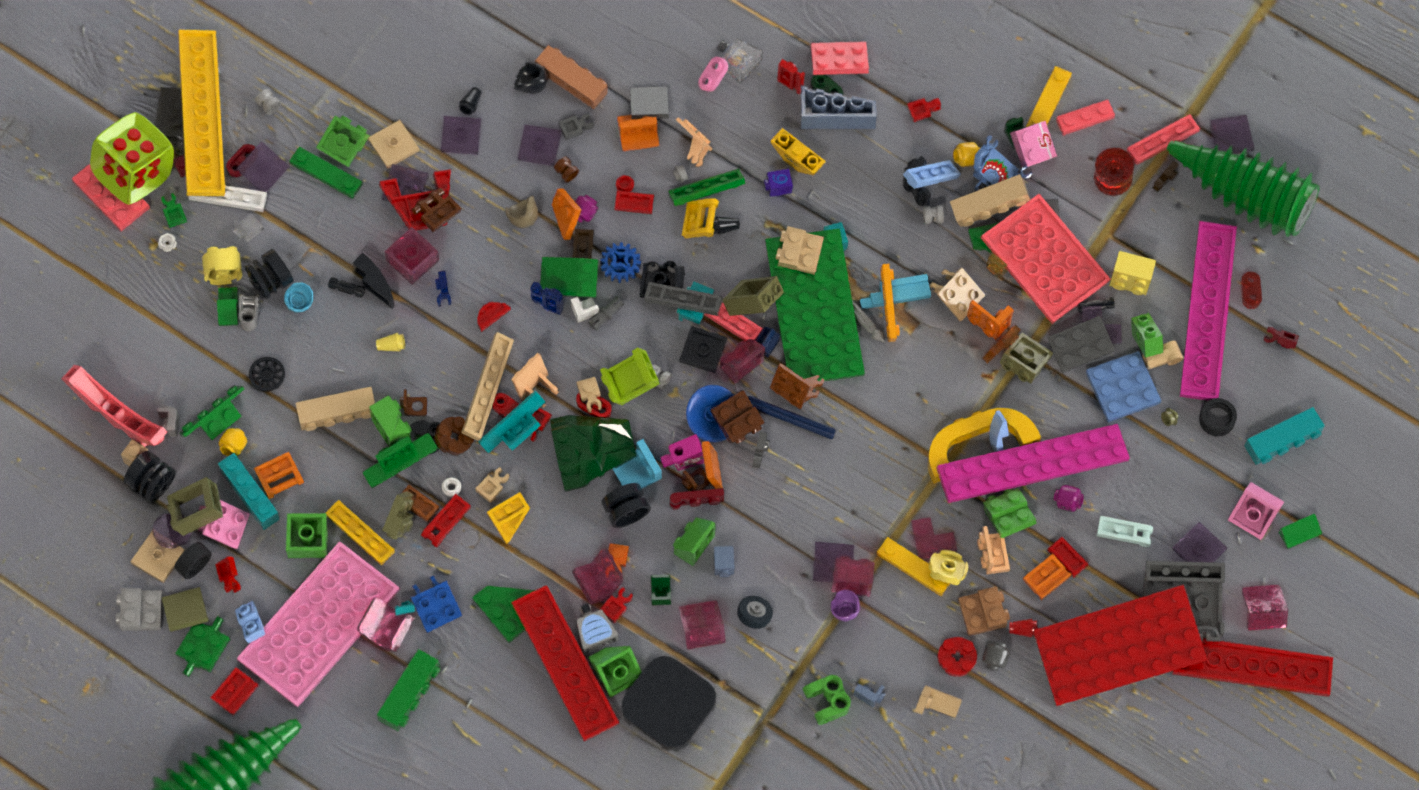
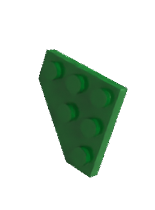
M486 586L474 595L472 600L506 641L510 643L525 631L512 606V602L535 590Z

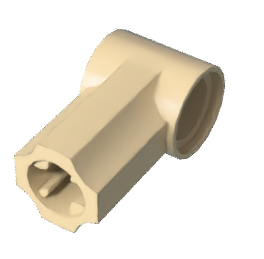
M1170 341L1163 344L1164 353L1147 358L1143 354L1142 357L1146 368L1150 370L1165 364L1175 365L1181 362L1183 356L1177 342Z

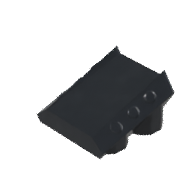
M655 261L643 263L640 298L645 297L649 282L683 288L684 275H686L684 266H678L674 261H667L664 264H658Z

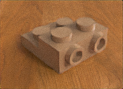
M997 586L958 598L968 636L1005 628L1007 621L1010 620L1008 610L1003 609L1002 602H1004L1003 592L998 591Z

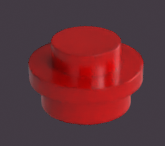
M627 175L620 176L616 180V189L618 191L631 192L634 189L633 179Z

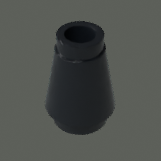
M472 87L461 99L459 110L462 113L471 115L476 111L482 94L481 90Z
M715 217L714 234L721 235L740 228L738 218Z

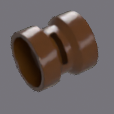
M567 156L561 158L553 167L558 174L562 175V179L566 183L572 181L580 172L576 166L571 164V160Z

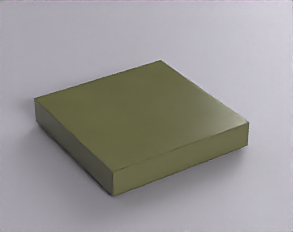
M200 587L162 597L170 632L209 622Z

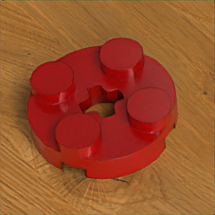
M962 637L946 639L938 651V664L950 676L962 677L975 667L977 661V651L973 642ZM956 652L963 656L959 661H955V658L952 657Z

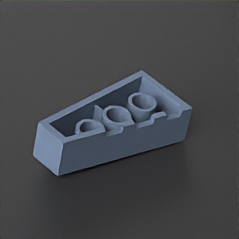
M801 85V129L876 128V101L854 96L851 98L844 97L840 93H825L821 89H816L815 91Z

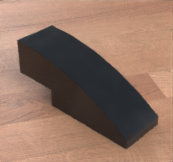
M362 252L353 262L354 271L363 277L362 282L365 289L393 309L395 306L394 299L385 277L374 262Z

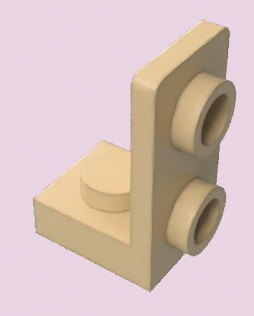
M925 685L915 712L923 714L925 708H931L955 718L962 700Z

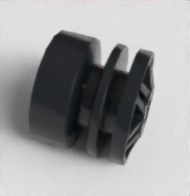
M270 249L261 255L263 265L257 260H253L255 269L250 264L244 266L249 281L265 299L271 297L269 290L273 294L277 293L275 283L281 288H285L294 282L289 269L274 249Z
M146 450L132 462L124 476V483L135 491L140 489L139 493L142 497H146L149 502H154L170 487L175 478L176 471L173 467L168 466L166 462L160 463L158 456Z

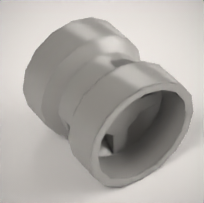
M269 89L261 91L255 99L259 106H263V110L267 115L275 113L281 106V101L276 97L274 98L273 93Z
M936 205L935 207L923 206L924 224H931L932 222L943 224V205Z
M654 364L653 369L660 383L657 387L663 390L669 383L672 373L663 371L660 366Z

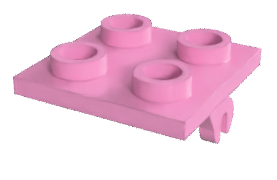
M220 500L223 517L199 528L198 531L233 549H238L250 514ZM200 506L199 511L206 508V506Z

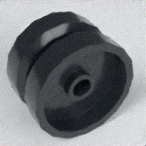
M630 483L623 485L608 493L601 500L605 512L610 513L609 520L614 528L629 526L644 518L651 511L648 500L642 498L644 492L640 484Z

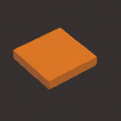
M709 441L702 442L707 479L715 489L723 488L717 452Z

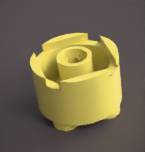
M230 246L220 249L210 247L207 249V253L202 256L204 280L206 282L209 280L212 285L232 284L231 280L237 279L239 281L242 278L241 259L237 247Z

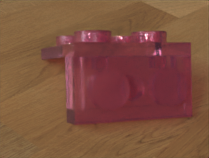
M606 548L602 549L590 564L577 567L572 571L590 605L609 599L624 581L621 571L613 560V556Z
M1279 585L1251 586L1242 589V595L1248 610V631L1287 628L1288 607Z
M375 597L361 619L357 631L382 650L397 652L398 648L402 645L406 633L411 628L414 617L410 614L396 616L393 608L380 598Z

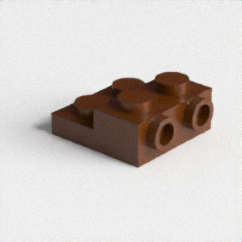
M744 390L737 392L710 409L729 443H741L746 439V434L749 432L754 434L762 429L761 425L764 424L762 417L756 407L751 404Z

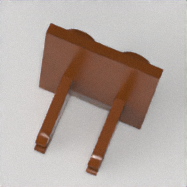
M780 363L770 389L792 405L801 409L806 401L818 397L819 390L815 393L812 391L816 386H822L824 379L822 378L821 381H817L819 375L803 379Z

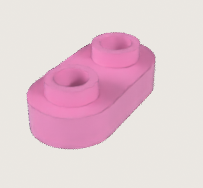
M714 57L710 60L699 78V86L702 90L712 92L717 88L728 70V63L724 58Z

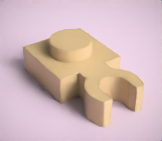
M592 377L578 381L577 388L582 402L588 400L587 411L591 413V405L596 404L598 409L601 410V402L597 399V397H601L596 378Z
M500 467L495 470L493 478L488 475L475 488L476 492L489 503L503 490V486L500 484L506 483L509 480L508 473L505 477H499V474L502 472Z

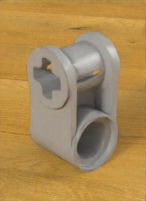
M259 294L255 296L239 295V320L242 329L245 331H252L257 327L258 311L260 309ZM246 318H252L250 321H244Z

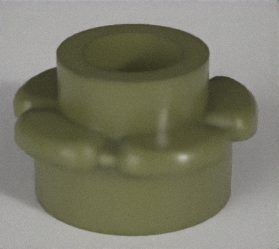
M1166 408V411L1161 413L1163 423L1166 426H1175L1177 424L1178 413L1171 408Z

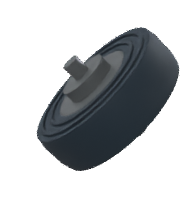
M747 596L739 603L737 615L739 620L747 627L761 629L770 623L773 609L764 598Z

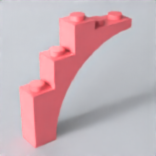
M73 365L61 378L91 410L100 412L114 428L123 430L132 440L144 447L158 445L164 440V435L167 431L162 426L150 422L131 410L101 386L81 366Z

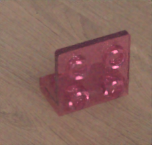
M716 600L679 607L687 650L726 643L724 624Z

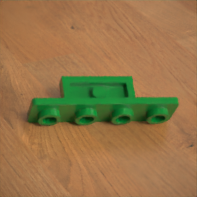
M234 385L226 391V396L217 398L212 402L211 408L208 410L204 409L198 413L197 419L193 422H187L179 434L182 437H187L200 426L210 440L216 438L242 417L231 403V400L244 391V387L239 385L236 387Z
M429 433L413 442L409 436L402 437L389 448L381 449L375 455L378 463L363 471V475L370 487L374 488L433 453L438 447Z

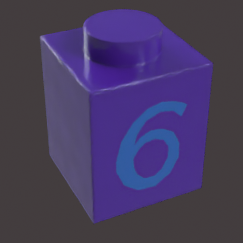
M789 169L767 172L764 187L765 191L769 190L770 197L792 193L793 184Z

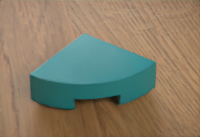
M409 600L402 602L401 606H395L396 616L415 612L414 604Z

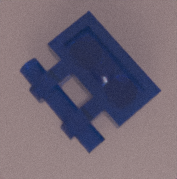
M533 282L530 287L531 300L536 304L543 305V309L561 315L563 311V294L554 288L548 289L545 287V289H542L538 282Z

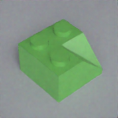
M388 395L369 406L371 421L390 447L402 437L409 436L411 439L410 432H412V429L407 422H403L400 418L402 414L399 411L401 408L395 399L392 401Z
M287 514L286 553L288 558H325L328 547L327 514Z

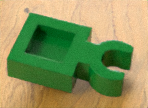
M171 193V201H166L164 196L161 197L162 204L167 207L162 210L169 228L187 222L181 203L176 204L177 201L174 193Z

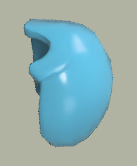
M303 282L293 283L284 294V303L289 310L295 313L304 312L313 303V291L309 285Z

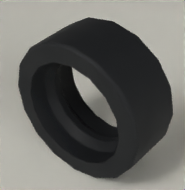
M1214 398L1207 401L1199 415V423L1202 429L1207 434L1215 437L1228 434L1233 429L1237 420V411L1233 404L1222 398ZM1212 408L1223 409L1229 415L1228 424L1224 427L1213 426L1207 420L1208 411Z
M196 542L180 555L174 568L185 579H190L207 565L212 553L201 542Z

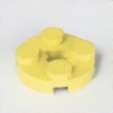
M941 550L937 554L935 552L929 562L930 576L935 580L959 585L966 577L968 563H964L962 556L954 551Z

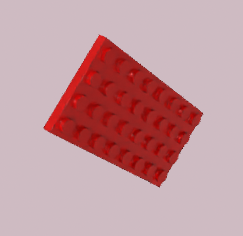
M1184 585L1033 630L1056 706L1207 661Z

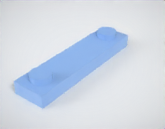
M948 160L907 169L903 175L907 179L908 184L915 189L957 179L961 173Z

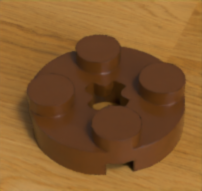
M448 417L437 425L435 442L442 452L458 456L466 452L474 442L473 438L461 433L465 423L462 417ZM452 432L457 434V441L455 438L451 439Z

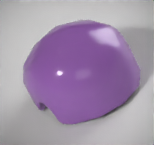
M851 590L838 591L834 600L831 601L833 616L837 620L847 622L856 618L859 614L860 601L858 596Z

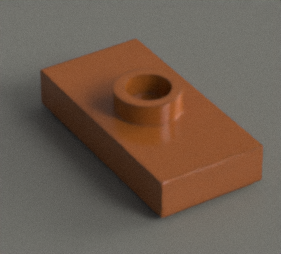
M408 484L403 492L408 491L414 494L412 497L414 502L410 511L428 523L440 509L439 505Z

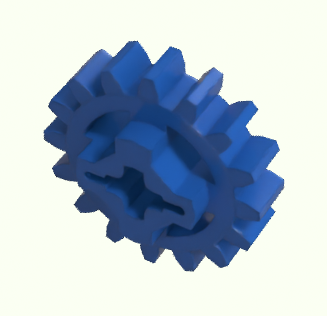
M620 242L619 246L613 243L612 249L607 246L606 252H602V259H600L601 271H605V277L611 276L612 282L615 278L618 279V283H621L622 279L628 282V277L634 279L635 273H639V267L641 266L640 254H636V248L630 249L629 243L626 247L623 246V242ZM609 258L611 259L610 266L608 265ZM631 259L633 260L632 267L630 266Z

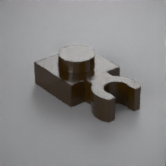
M1173 160L1162 172V175L1153 183L1154 186L1152 188L1159 192L1170 180L1174 181L1179 174L1178 168L1180 164Z

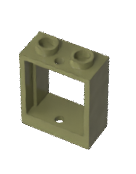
M777 276L741 280L722 301L729 316L764 313L784 291Z
M208 477L167 496V509L171 515V527L183 536L223 517L217 485ZM203 494L206 508L182 519L180 505Z

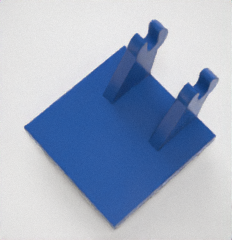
M434 576L430 577L434 587L424 592H421L416 584L412 586L416 595L412 596L411 599L427 633L462 616L447 581L438 583Z

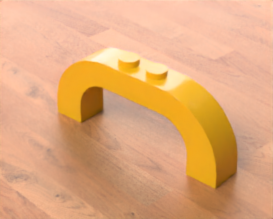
M994 408L984 412L977 411L966 419L963 417L958 418L952 424L943 428L931 443L927 464L933 484L940 482L936 469L937 466L949 463L947 451L957 443L989 432L993 416L998 410L1007 420L1008 432L1014 435L1019 446L1040 442V433L1035 424L1026 415L1009 408Z

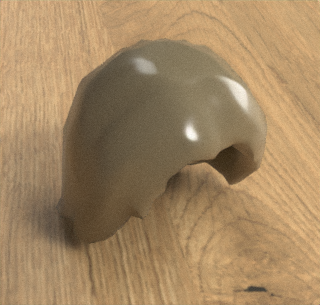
M534 195L529 196L518 204L512 205L510 208L505 207L506 216L514 226L520 229L528 228L534 225L538 219V208Z

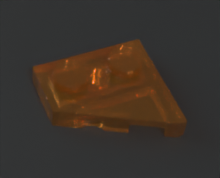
M1014 325L1004 333L982 359L988 364L1003 348L1007 349L1019 338L1017 334L1021 329Z

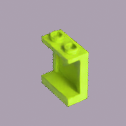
M641 348L632 350V356L613 367L600 369L602 373L601 380L609 390L608 396L613 403L624 405L660 384L647 352Z

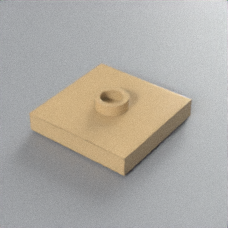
M401 120L368 138V141L387 169L420 151Z
M152 530L130 562L132 565L164 583L185 549Z

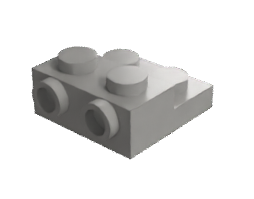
M121 589V594H117V606H120V613H116V624H120L121 630H161L162 590Z

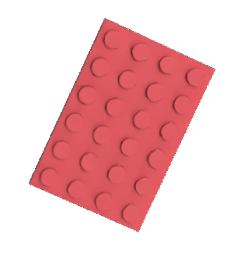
M1040 194L1036 195L981 236L984 243L1051 324H1054L1111 280Z

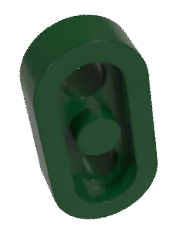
M814 75L812 77L811 88L813 90L821 89L825 93L832 94V91H836L843 96V89L827 75Z

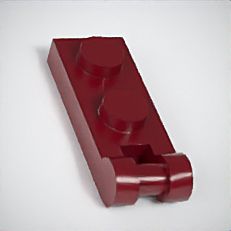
M723 488L676 492L670 495V507L673 510H678L681 506L685 505L698 507L701 504L718 505L720 502H724Z

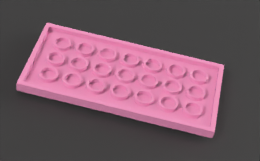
M339 541L265 625V635L252 641L237 657V660L298 708L399 592L400 587Z

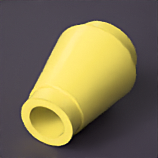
M395 333L377 339V350L400 352L402 349H405L404 335Z

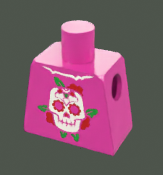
M697 434L669 445L670 454L660 457L664 468L674 464L678 471L704 464L702 445Z

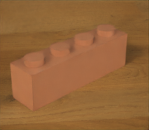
M548 45L535 60V63L544 66L550 80L593 109L608 94L607 84L603 79L593 76L587 68H581L575 60L565 57L557 48H552Z

